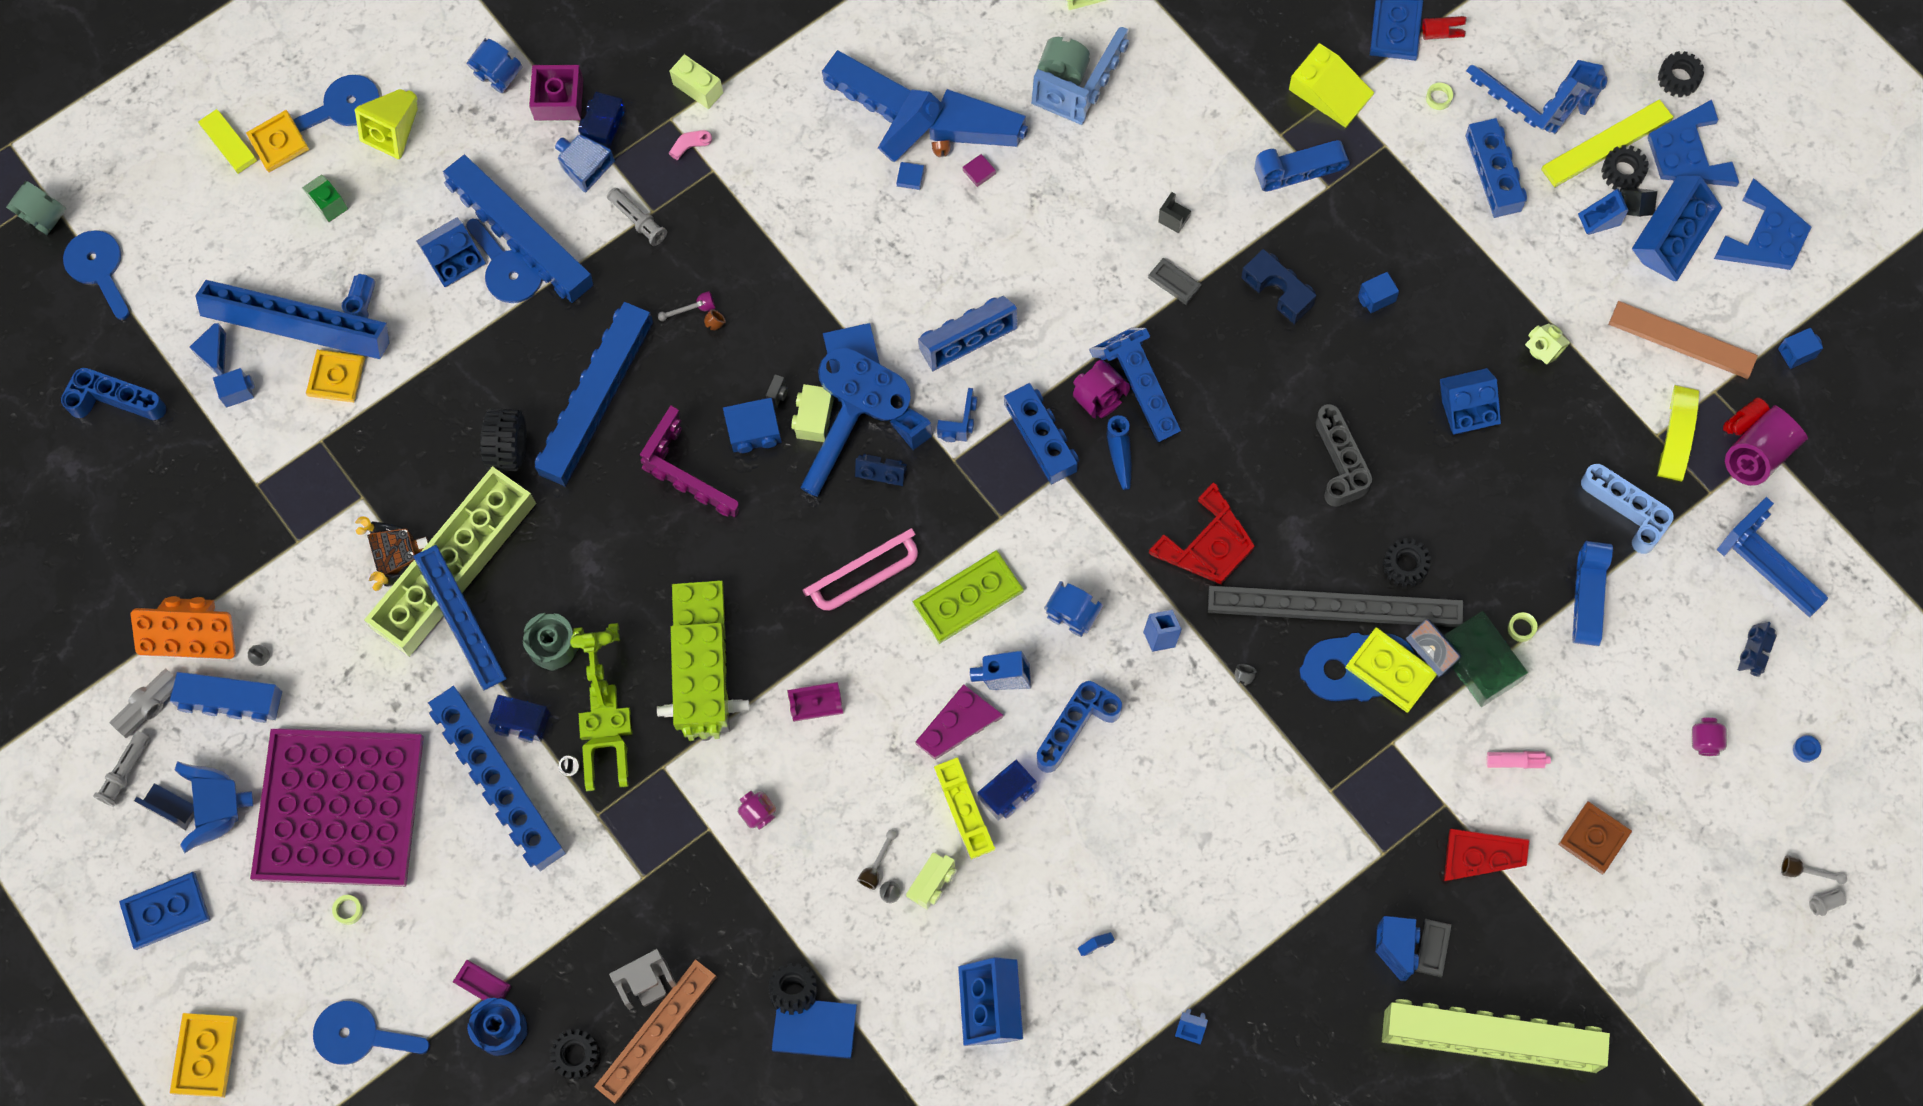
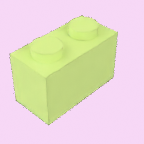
M685 54L670 69L673 85L707 109H710L723 94L721 80Z
M804 384L802 393L798 392L796 407H799L798 414L793 415L792 429L795 430L797 439L825 441L834 396L823 387Z

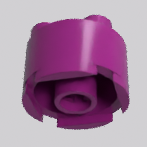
M1099 360L1086 374L1082 373L1075 378L1073 384L1076 387L1073 397L1093 418L1096 419L1097 415L1103 418L1119 407L1122 403L1119 399L1122 394L1127 396L1130 385L1109 363Z

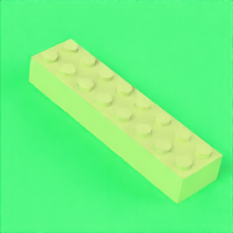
M492 466L422 551L437 545L461 593H463L531 511L536 502L531 493ZM414 560L364 621L372 630L410 657L444 615Z
M1397 999L1396 1003L1392 1002L1384 1012L1382 1042L1597 1073L1608 1066L1610 1033H1604L1602 1028L1586 1026L1585 1030L1574 1028L1575 1025L1571 1023L1559 1022L1558 1026L1548 1025L1547 1020L1531 1019V1022L1520 1021V1017L1516 1015H1504V1018L1493 1017V1013L1488 1011H1477V1014L1466 1013V1009L1460 1007H1450V1010L1439 1009L1437 1004L1423 1003L1421 1007L1412 1005V1001Z

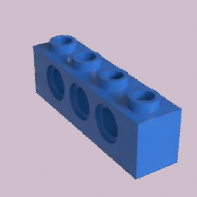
M1497 118L1469 124L1465 137L1493 217L1497 218L1521 212L1527 201V194L1525 189L1520 186L1519 171L1517 167L1513 166L1512 151L1505 144L1503 127L1499 126ZM1486 145H1491L1494 149L1488 148ZM1496 165L1501 167L1502 169H1496L1493 166ZM1500 186H1505L1509 190H1504Z
M1028 383L1004 395V405L1049 483L1052 485L1076 473L1079 459L1074 449L1069 450L1066 445L1067 438L1061 428L1057 429L1053 423L1055 418L1049 408L1045 409L1042 402L1044 400L1038 389L1034 390L1032 385ZM1030 409L1037 412L1033 416L1025 414ZM1044 429L1049 433L1045 436H1040L1036 432ZM1055 449L1060 451V454L1058 456H1051L1048 452Z

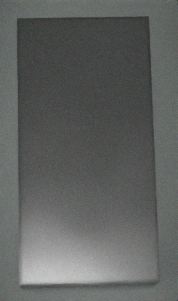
M1164 258L1148 275V279L1185 305L1201 289L1199 282Z
M1429 919L1424 920L1418 952V969L1415 972L1437 977L1443 976L1451 924Z

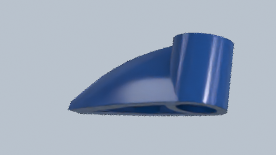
M1117 415L1108 422L1107 440L1117 477L1122 489L1126 490L1130 489L1129 422L1125 417ZM1115 428H1119L1122 432H1117Z

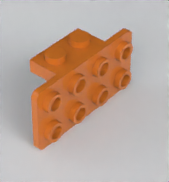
M171 596L165 598L157 609L135 608L131 612L135 651L138 655L232 659L236 652L231 614L229 612L214 611V600H205L202 597L180 599V597Z

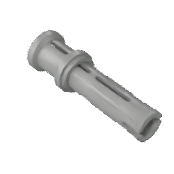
M615 187L609 191L607 199L635 224L636 231L643 233L649 239V243L652 246L660 244L665 239L667 230L656 224L653 216L644 214L619 188Z
M140 731L135 732L113 771L105 775L106 780L99 792H95L94 798L109 806H115L116 797L121 789L127 786L126 779L151 739L149 736Z

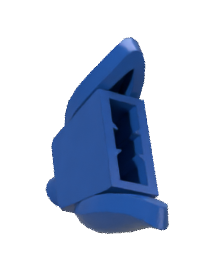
M177 761L174 770L180 776L192 782L196 827L180 844L185 854L197 846L216 840L228 833L233 828L234 822L239 821L238 808L252 807L253 797L252 791L236 793L235 781L231 780L227 774L220 770L188 765Z

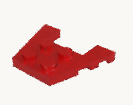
M1213 482L1198 498V502L1216 516L1214 520L1185 550H1182L1167 536L1163 535L1149 550V554L1222 584L1254 550L1255 546L1239 520L1233 515L1227 501L1223 499L1219 488Z

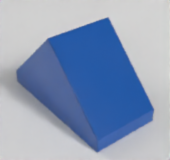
M1616 189L1578 213L1586 234L1590 235L1621 226L1628 208L1620 190Z
M214 323L189 348L219 376L225 374L226 332L219 323Z
M907 408L901 416L890 421L891 425L912 450L932 437L929 419L911 408Z

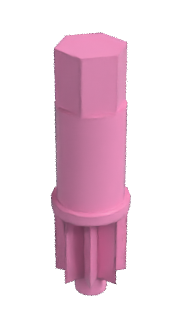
M1545 751L1487 752L1486 756L1488 768H1545L1546 764L1551 763V757L1546 756Z

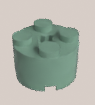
M1063 37L1050 38L1046 43L1037 70L1052 73L1060 79L1071 81L1079 86L1082 83L1090 61L1089 50L1073 39L1070 42L1062 41Z
M28 181L22 184L6 207L45 235H48L67 209Z
M538 614L525 626L523 646L531 659L542 668L551 671L567 665L578 651V648H573L570 644L573 628L567 619L559 614Z

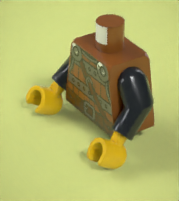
M361 516L355 521L356 524L364 526V528L358 527L355 530L358 535H363L367 531L371 533L367 536L377 571L371 574L369 581H377L372 587L375 591H379L383 585L386 587L393 586L414 561L413 556L420 553L429 543L427 536L414 540L409 530L401 526L382 522H370L369 518Z

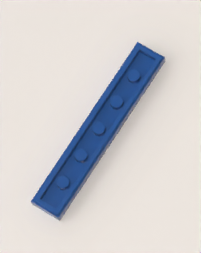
M437 545L414 555L413 558L482 690L484 691L506 680L498 661Z

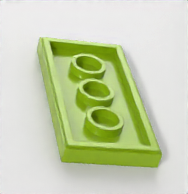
M995 550L912 602L938 643L941 644L1024 592V589L999 552Z

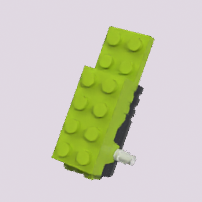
M723 581L672 584L673 626H671L673 704L657 706V716L673 717V725L679 735L688 737L689 741H694L696 737H699L702 741H708L712 736L715 739H720L721 733L730 732V713L750 710L749 700H729Z

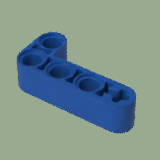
M1336 140L1283 156H1278L1276 149L1264 150L1257 155L1254 170L1262 191L1268 192L1341 171L1348 167L1350 162L1342 142Z
M80 368L75 371L61 398L62 405L75 418L87 416L96 400L151 420H158L166 413V405L153 391L88 368ZM112 387L108 393H105L107 389ZM134 395L132 399L127 401L129 396Z
M1585 541L1579 551L1572 631L1573 643L1600 646L1603 632L1606 571L1612 560V544Z
M1085 681L1081 683L1038 749V768L1046 773L1055 771L1092 714L1108 723L1117 721L1122 710L1120 698L1095 682ZM1091 691L1095 694V697L1091 700H1086L1082 697V693ZM1107 704H1113L1117 710L1113 713H1108L1103 707ZM1071 712H1078L1082 718L1078 721H1073L1068 715ZM1058 733H1065L1069 738L1065 742H1059L1055 739V736ZM1053 747L1055 749L1053 760H1048L1047 763L1044 762V757L1050 755Z

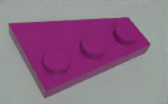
M963 684L915 741V744L936 760L960 745L967 738L984 730L991 723L1002 719L1003 714Z

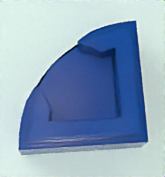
M1111 932L1099 935L1079 946L1078 950L1081 956H1087L1092 954L1097 948L1103 946L1105 948L1114 943L1115 939Z

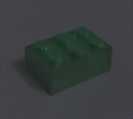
M1483 611L1444 635L1461 654V658L1453 665L1454 671L1480 707L1485 706L1521 683L1528 674L1525 667Z

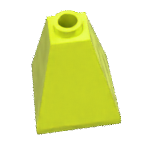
M398 89L357 106L355 114L359 140L400 160L418 110L417 96L412 91Z

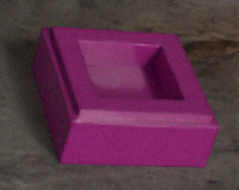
M982 154L963 166V172L977 187L996 174V170Z

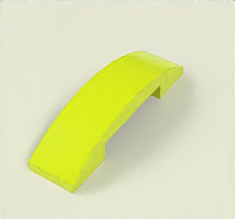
M1676 385L1673 387L1665 445L1661 453L1657 474L1659 477L1683 481L1695 431L1699 390Z
M958 757L934 766L942 791L971 860L995 851Z

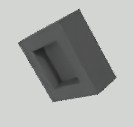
M774 375L766 394V398H772L773 405L776 408L780 400H785L788 392L784 377Z

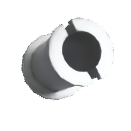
M1835 889L1820 897L1813 896L1812 900L1809 901V906L1816 916H1824L1827 914V911L1845 905L1846 897L1840 889Z

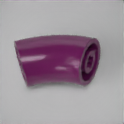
M1773 405L1728 450L1725 457L1727 471L1739 483L1748 486L1759 485L1765 482L1808 437L1789 414L1778 406Z

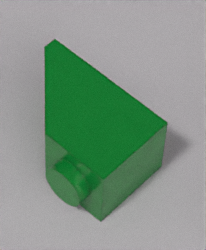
M322 174L302 187L328 222H331L348 210L340 194Z

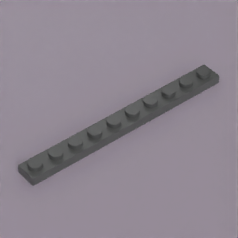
M1209 586L1208 613L1420 625L1426 619H1430L1435 626L1462 627L1463 600Z

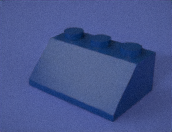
M994 957L958 966L963 1046L1002 1044L1022 1040L1023 1029L1017 959Z

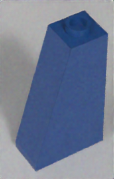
M949 89L946 90L941 103L944 105L929 128L930 139L933 141L950 140V142L1012 147H1017L1020 139L1024 140L1028 132L1026 116Z

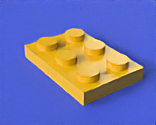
M182 1014L170 1094L225 1098L237 1017Z

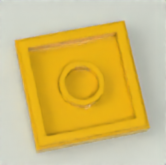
M287 110L246 132L269 173L310 150Z
M317 349L306 395L308 397L354 403L365 357Z

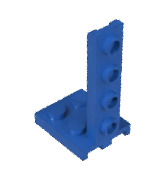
M1470 65L1466 72L1472 75L1470 78L1472 82L1480 87L1484 84L1490 89L1488 94L1497 100L1504 99L1508 102L1506 107L1515 114H1518L1519 111L1526 116L1524 121L1534 128L1538 126L1540 129H1545L1553 134L1558 132L1591 88L1583 81L1570 76L1569 79H1565L1558 87L1559 92L1555 98L1550 99L1545 104L1542 114L1482 68Z
M1129 328L1090 348L1089 351L1093 358H1101V360L1107 359L1110 361L1118 357L1156 440L1160 442L1181 430L1142 349V341L1150 337L1147 329Z
M1765 497L1729 533L1717 551L1725 556L1732 549L1735 550L1810 618L1828 600V597L1756 533L1770 517L1769 509L1774 504Z

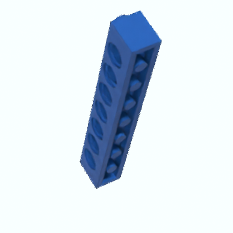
M452 686L429 701L428 704L432 708V711L429 712L431 718L436 725L440 723L445 728V731L442 732L443 736L450 745L455 743L459 749L455 754L463 765L468 763L472 769L468 774L476 785L481 783L486 790L482 795L490 806L495 804L499 810L495 815L503 826L508 824L513 831L509 836L517 847L522 845L526 851L522 856L530 867L535 865L539 871H542L564 856L566 853L458 690ZM460 714V718L456 723H449L453 715ZM473 734L471 742L467 744L462 743L466 735ZM479 755H487L483 763L476 764V758ZM495 774L500 775L497 783L489 784L491 776ZM511 794L514 796L510 804H502L503 798L506 795ZM527 815V820L523 825H516V820L519 816ZM533 836H541L539 844L536 846L529 845L530 839Z

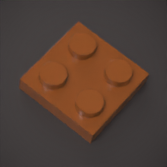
M1587 801L1558 845L1603 875L1632 833V830Z

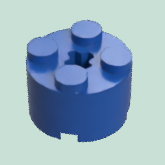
M484 38L466 63L474 70V76L483 82L486 79L492 82L491 86L499 93H503L523 68L516 57L511 60L507 49L489 38Z
M1059 581L1044 609L1050 621L1057 625L1063 622L1070 626L1069 631L1082 637L1084 633L1090 631L1103 605L1099 601L1095 605L1091 602L1093 596L1069 583L1064 587L1063 582Z
M485 999L478 1003L471 1012L467 1028L470 1039L476 1046L494 1056L509 1054L516 1050L527 1036V1023L524 1014L514 1004L505 999ZM496 1022L501 1023L500 1029L498 1031H495Z

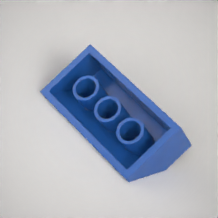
M1678 175L1632 247V250L1643 265L1672 281H1678L1722 210V206L1701 176Z
M1005 296L991 298L983 306L966 311L962 317L956 320L950 319L942 327L934 331L928 330L918 338L919 350L933 372L1016 330L1017 308Z

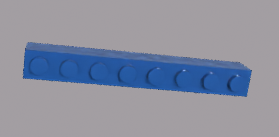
M465 154L443 171L446 180L444 184L452 193L456 192L467 208L472 207L477 217L483 223L487 221L495 235L499 238L503 237L514 253L519 251L523 255L524 262L530 268L535 267L544 282H550L555 286L554 289L561 298L564 299L566 297L573 303L593 286L591 274Z
M205 280L195 295L200 316L376 359H381L390 343L387 323L210 280Z
M626 302L615 311L613 323L610 329L607 328L605 330L599 349L594 350L589 368L582 372L577 390H573L570 394L569 405L565 411L563 410L560 413L557 421L558 425L554 432L551 431L546 440L547 445L543 453L540 452L536 457L535 468L539 476L563 486L567 485L653 324L650 312Z

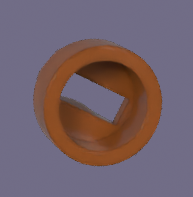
M950 140L931 142L933 153L936 156L941 157V151H943L945 157L950 153Z
M711 309L704 319L705 326L707 328L710 327L712 331L720 329L726 322L724 316L714 309Z

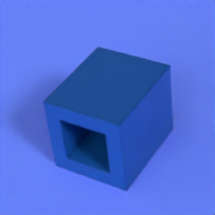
M1385 272L1362 283L1358 298L1362 306L1367 307L1369 312L1373 313L1396 302L1399 290L1388 272Z
M1811 328L1785 338L1778 348L1790 369L1815 359L1823 349L1820 337L1814 334Z
M241 368L213 377L218 397L226 408L254 398L252 389L255 388L252 377L250 375L246 376Z
M1173 610L1149 614L1143 633L1152 652L1175 648L1182 629Z

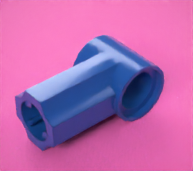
M364 274L354 276L348 297L342 302L344 313L364 318L369 317L367 309L376 283L373 278Z

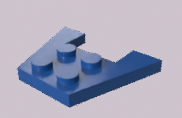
M1712 99L1649 133L1647 138L1660 179L1674 181L1678 175L1701 176L1706 184L1738 186L1739 180L1733 162L1709 166L1697 131L1698 127L1714 125L1718 122Z
M1753 178L1742 201L1764 210L1748 245L1725 235L1714 259L1791 270L1812 227Z

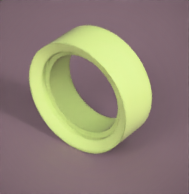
M1434 83L1427 91L1426 102L1433 109H1446L1451 104L1453 91L1445 83ZM1438 90L1443 91L1447 94L1448 100L1444 103H1436L1432 100L1431 93Z
M1517 613L1508 623L1509 635L1519 642L1529 641L1537 631V622L1528 613ZM1519 619L1526 620L1531 625V633L1526 636L1518 635L1513 629V623Z
M343 895L334 902L332 914L340 923L351 925L361 918L363 906L354 896ZM344 901H354L356 904L355 914L351 918L342 919L338 914L339 906Z

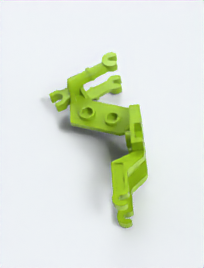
M618 623L609 624L605 631L584 633L583 627L574 628L570 640L573 648H582L584 652L589 654L590 666L586 667L588 681H592L590 688L591 712L578 713L581 740H589L582 747L586 791L595 790L593 761L595 749L609 746L615 747L617 750L619 786H629L627 780L628 748L620 736L632 735L630 708L618 709L616 686L608 685L607 680H603V665L599 664L597 659V652L603 645L620 641Z

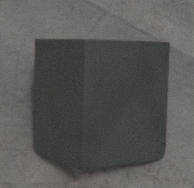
M1640 188L1621 189L1622 197L1628 208L1626 215L1641 217L1654 214L1657 191Z
M1171 192L1159 210L1158 222L1179 233L1191 216V210L1176 203V194Z

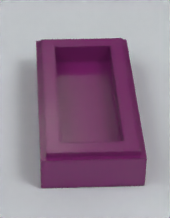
M469 960L465 961L453 980L454 984L481 1000L488 998L504 999L512 987Z

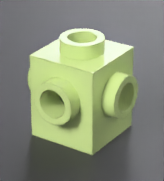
M1548 323L1541 327L1539 325L1536 326L1528 335L1531 339L1525 345L1530 349L1529 351L1532 356L1549 364L1560 356L1570 342L1562 335L1563 332L1557 326Z

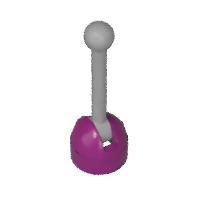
M707 291L700 294L694 304L666 313L660 312L658 319L665 321L667 317L697 307L704 312H708L711 309L715 310L716 307L711 292Z

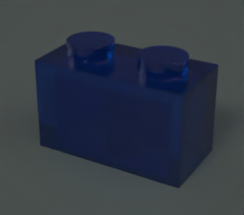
M595 92L593 99L588 101L587 114L580 121L578 132L580 135L610 149L626 110L622 99Z
M498 694L488 723L494 729V733L508 737L509 734L517 735L518 739L524 742L533 743V740L541 742L551 713L545 706Z
M1016 759L977 792L978 799L998 821L1002 817L1007 819L1017 810L1015 807L1022 800L1027 802L1036 794L1037 781Z

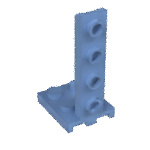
M1124 27L1118 28L1084 88L1077 86L1071 81L1060 79L1052 73L1038 69L1033 79L1031 104L1082 125L1091 103L1095 104L1099 98L1101 86H1106L1110 77L1109 72L1111 69H1116L1120 53H1125L1130 41L1127 39L1128 29Z

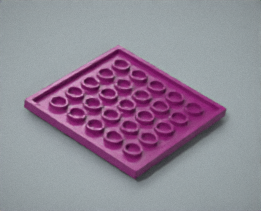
M271 729L250 879L261 882L406 887L424 736L422 734Z

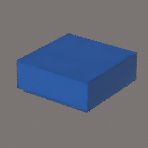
M901 162L896 182L897 187L920 190L924 165Z

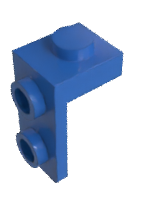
M968 388L963 423L938 420V438L945 442H955L956 440L967 442L968 433L972 434L974 419H970L971 411H976L978 397L974 396L973 388Z

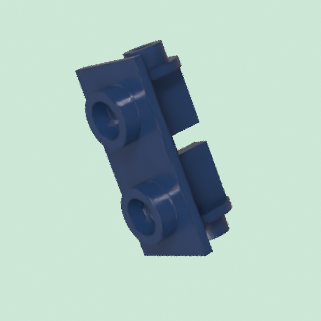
M864 453L863 456L859 455L856 458L855 477L903 486L907 464H903L901 460L886 459L884 464L881 463V457Z
M1770 622L1753 625L1748 632L1745 649L1740 655L1738 671L1750 669V674L1756 677H1760L1761 673L1765 672L1769 657L1763 654L1762 651L1770 653L1777 637L1775 634L1776 630L1770 627Z

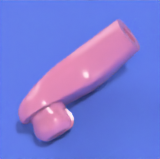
M706 130L684 133L673 145L669 155L679 160L687 149L709 145L712 141V136Z

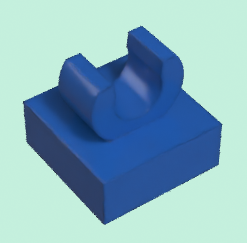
M1189 1008L1186 1012H1182L1175 1036L1201 1044L1208 1022L1205 1019V1014L1201 1013L1200 1017L1191 1015V1009Z

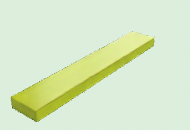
M1659 99L1542 166L1541 170L1555 188L1606 159L1608 153L1613 151L1615 147L1618 146L1619 149L1622 145L1627 147L1671 122L1673 116Z

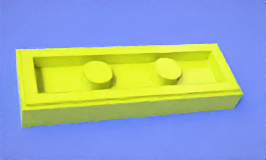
M218 109L198 121L199 125L237 174L257 161Z

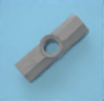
M165 668L146 687L143 686L134 691L128 700L129 704L109 723L121 735L128 738L145 720H150L161 712L163 702L172 694L176 677Z

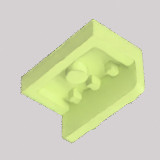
M932 853L906 893L907 898L928 910L931 904L935 905L942 894V886L945 882L949 883L956 872V869H954V859L947 855L942 858L936 853Z

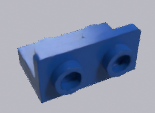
M1577 60L1566 79H1569L1571 76L1591 87L1577 105L1580 114L1586 115L1588 110L1595 104L1601 90L1606 87L1607 76L1603 65Z

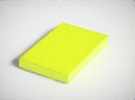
M1377 627L1345 667L1407 713L1437 676L1427 663Z

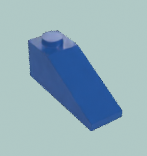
M912 89L879 144L878 149L892 162H895L933 125L944 105L931 92Z

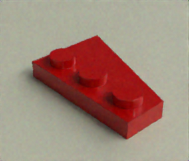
M1449 829L1444 881L1527 866L1529 840Z

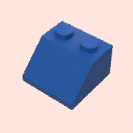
M772 398L723 407L733 452L747 453L752 451L753 448H771L776 446L777 443H782Z

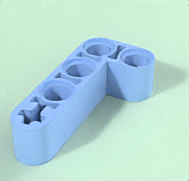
M1593 464L1588 467L1582 477L1581 485L1586 492L1640 526L1632 539L1634 550L1641 554L1651 552L1672 523V511L1601 464ZM1611 489L1618 490L1621 496L1614 495ZM1632 503L1640 504L1643 510L1636 509ZM1654 517L1662 518L1664 524L1656 522ZM1641 536H1647L1651 543L1644 542Z

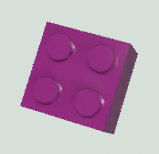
M532 65L529 108L534 121L581 120L584 79L579 65Z

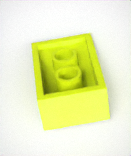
M1320 43L1291 76L1289 87L1291 92L1345 128L1348 127L1374 95V92L1337 54Z

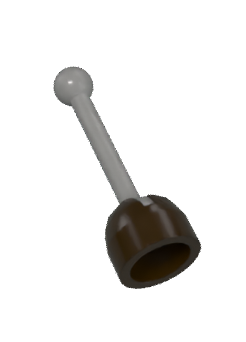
M894 830L887 832V839L872 868H865L860 873L857 881L864 887L872 890L876 889L880 879L877 868L891 841L897 836Z
M1786 855L1782 862L1781 873L1783 876L1798 877L1804 872L1837 880L1839 884L1847 882L1845 874L1835 875L1803 867L1802 861L1794 856Z

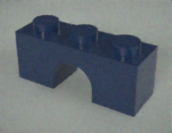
M1263 249L1243 267L1241 278L1258 293L1271 285L1278 286L1283 290L1284 294L1278 300L1277 310L1293 324L1314 306L1317 295L1313 288L1298 280L1296 274L1291 269H1286L1282 266L1274 254L1267 253Z

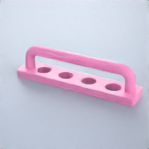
M912 528L904 531L802 589L804 595H810L814 603L822 610L830 611L843 605L911 566L916 561L918 550L912 539V536L916 535ZM904 543L908 550V555L905 558L829 601L824 600L819 589L896 545Z

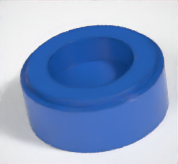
M1809 735L1800 737L1793 744V754L1801 762H1812L1821 753L1819 741Z

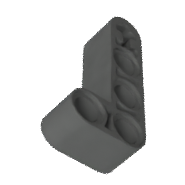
M1331 404L1324 405L1318 412L1316 427L1340 476L1328 482L1324 498L1329 505L1337 507L1365 496L1371 486L1372 476L1340 410ZM1340 437L1344 443H1336L1333 438ZM1343 459H1352L1355 464L1348 465ZM1354 480H1362L1365 486H1357ZM1336 488L1341 490L1343 494L1339 496L1334 495L1331 490Z

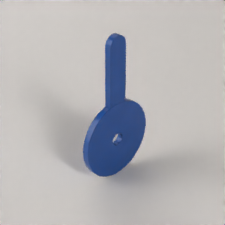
M346 75L335 80L327 88L323 99V106L293 120L300 132L328 119L343 126H356L355 108L379 98L380 95L377 87L370 79L361 75ZM349 98H356L355 102L348 103Z
M470 219L466 224L468 231L491 259L485 272V282L489 292L496 299L505 303H519L531 298L538 291L542 283V278L538 274L539 271L535 267L530 268L524 262L523 255L519 251L516 253L512 250L504 252L478 219ZM512 273H517L518 278L512 280L510 279V275Z
M93 230L79 234L70 241L64 251L63 263L67 273L81 283H98L114 315L120 320L126 319L130 311L111 277L121 261L119 244L111 235L103 231ZM91 254H96L94 260H88Z
M340 1001L328 1006L317 1018L313 1029V1042L317 1052L325 1060L337 1065H349L360 1061L371 1051L373 1046L416 1054H425L430 1048L429 1041L425 1038L377 1030L376 1021L372 1013L365 1006L353 1001ZM348 1028L349 1035L342 1038L340 1035L341 1030Z

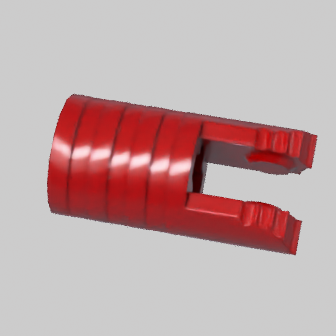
M1467 17L1425 18L1422 21L1423 39L1463 38L1466 31L1458 28L1449 29V27L1465 25Z
M1755 398L1725 422L1723 431L1727 432V434L1743 435L1770 409L1769 406L1761 398Z

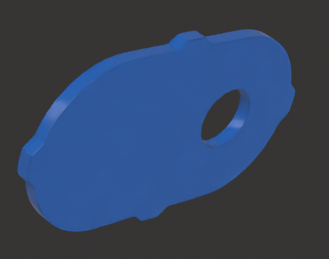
M1352 633L1344 638L1323 640L1315 644L1308 651L1299 670L1300 678L1306 682L1309 689L1325 700L1343 701L1358 699L1363 702L1369 701L1372 697L1383 696L1347 669L1344 677L1339 680H1332L1324 673V665L1330 660H1338L1346 667L1369 635ZM1386 634L1419 658V655L1414 653L1411 646L1405 640L1393 634Z

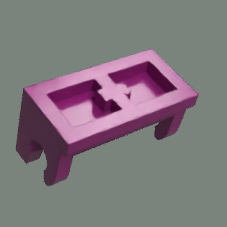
M838 682L787 690L793 722L843 714Z

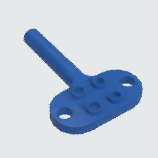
M838 348L826 354L820 362L818 369L819 381L823 388L841 401L842 408L800 487L803 491L818 497L858 417L861 414H867L881 421L893 420L906 411L911 399L910 388L901 376L857 351L848 348ZM829 360L837 362L839 367L837 373H830L826 369V364ZM897 395L902 399L903 404L901 408L896 409L891 405L890 400L892 396Z

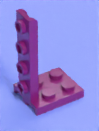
M670 405L640 453L642 457L641 463L643 464L642 469L659 480L664 481L667 479L681 492L685 493L688 491L694 494V498L705 505L710 503L716 507L720 514L727 517L729 515L736 517L738 514V502L735 499L664 460L669 451L667 446L672 439L675 441L682 430L680 427L679 410Z

